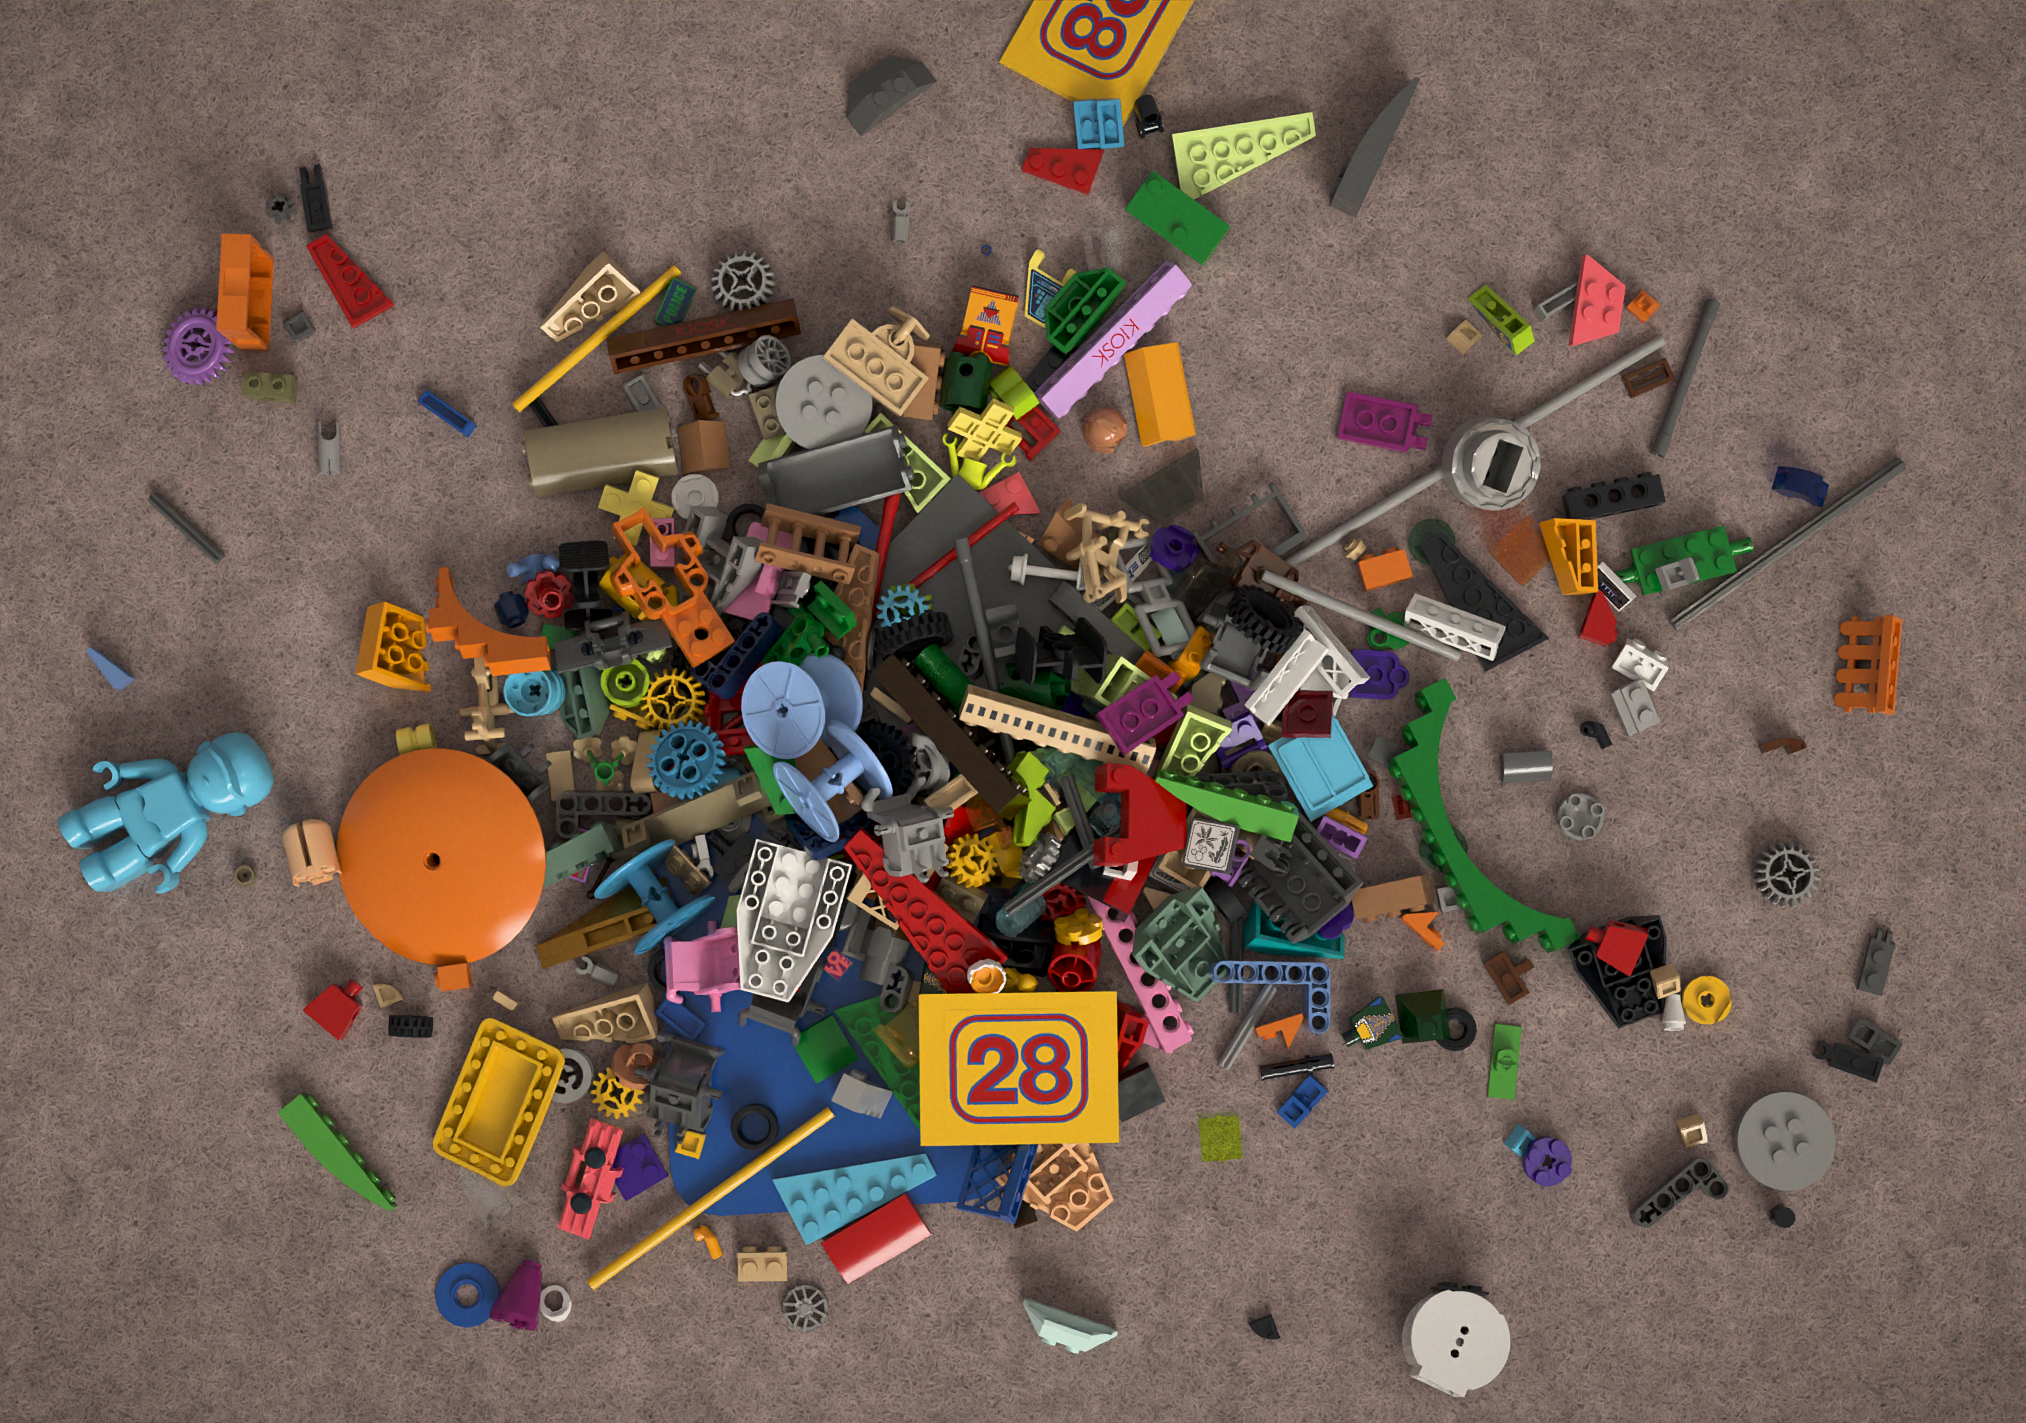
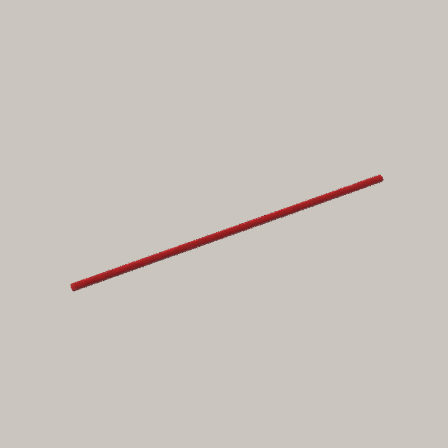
M1011 503L968 537L970 547L1017 512L1019 507L1016 503ZM955 547L908 584H914L915 588L920 587L957 558ZM878 608L875 611L874 621L878 619L876 614L881 612ZM742 712L722 726L721 730L736 729L744 722ZM706 748L699 751L698 757L706 752ZM675 764L669 767L667 771H671L674 768Z

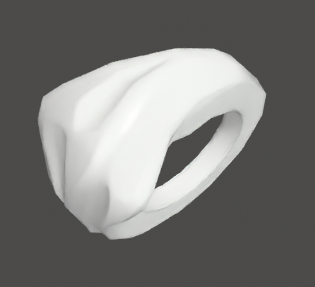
M559 1285L546 1287L541 1292L540 1311L551 1321L559 1322L565 1320L572 1307L569 1293L564 1287ZM551 1291H559L563 1295L562 1308L552 1312L545 1305V1296Z

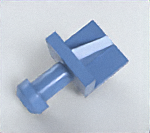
M533 554L518 560V564L516 562L509 563L506 570L510 577H517L520 574L522 584H524L529 579H535V574L538 571L549 569L555 575V571L560 567V560L553 554Z

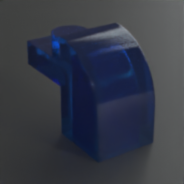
M1778 466L1771 489L1783 496L1801 498L1811 505L1823 507L1829 484L1822 480L1823 476L1800 468Z

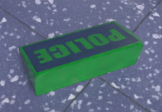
M672 278L656 315V324L667 326L683 322L696 289L676 278Z

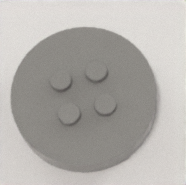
M824 355L810 356L794 364L781 379L776 394V412L782 428L793 441L807 449L861 435L869 423L872 412V396L822 358Z
M1771 1092L1756 1098L1742 1111L1734 1130L1735 1153L1742 1168L1756 1182L1777 1190L1793 1191L1812 1185L1828 1170L1835 1153V1132L1828 1115L1815 1101L1797 1093Z

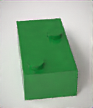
M1153 170L1125 209L1202 266H1205L1232 228Z

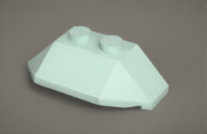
M1026 1297L1023 1299V1305L1038 1336L1042 1337L1041 1341L1055 1346L1056 1342L1066 1345V1350L1079 1354L1080 1350L1086 1352L1117 1336L1118 1330L1116 1328Z

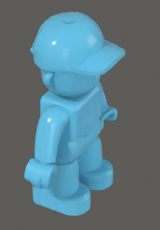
M240 732L227 733L213 739L212 742L205 741L197 749V754L190 761L187 773L180 772L176 765L169 760L160 758L122 764L101 761L94 765L93 771L104 773L110 769L112 772V780L103 785L105 790H114L123 783L124 779H151L152 781L136 789L119 793L117 796L99 798L80 809H72L58 817L57 822L66 841L76 849H89L116 834L118 830L126 829L129 836L102 852H94L80 860L81 872L95 891L112 892L147 871L149 874L163 871L165 879L161 885H156L155 891L156 893H166L178 885L180 880L179 872L195 857L205 844L208 836L206 822L210 820L209 811L218 814L228 813L231 816L245 814L246 806L250 808L258 804L271 792L274 784L272 766L261 746L251 736ZM180 840L176 849L167 859V864L153 865L154 858H159L176 841Z

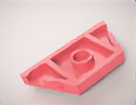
M1589 255L1581 256L1568 345L1571 347L1618 333L1620 328L1626 286Z

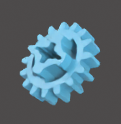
M896 585V591L894 592L888 588L887 597L880 595L883 604H876V607L881 610L880 613L876 614V617L883 619L880 622V626H892L891 624L894 622L900 623L901 619H910L911 616L916 615L913 610L915 601L918 605V615L916 616L918 617L921 613H925L924 610L929 608L928 604H922L926 599L925 596L920 595L917 597L919 590L915 588L910 592L909 585H905L904 590H901V587ZM905 595L902 600H894L895 597ZM894 606L905 608L910 617L904 614L900 615ZM887 607L892 611L890 621L887 617Z

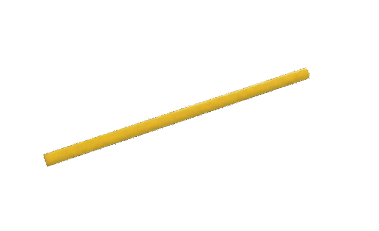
M826 1107L587 1279L590 1287L595 1290L835 1117L829 1107Z

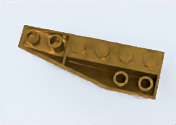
M667 877L657 879L662 887L668 888L667 894L674 902ZM630 888L614 895L536 945L542 968L546 969L644 936L658 923L648 908L641 906L643 901L634 888Z

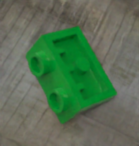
M820 581L814 586L816 593L815 601L808 605L807 609L819 622L823 623L824 627L833 636L841 639L857 625L853 611Z

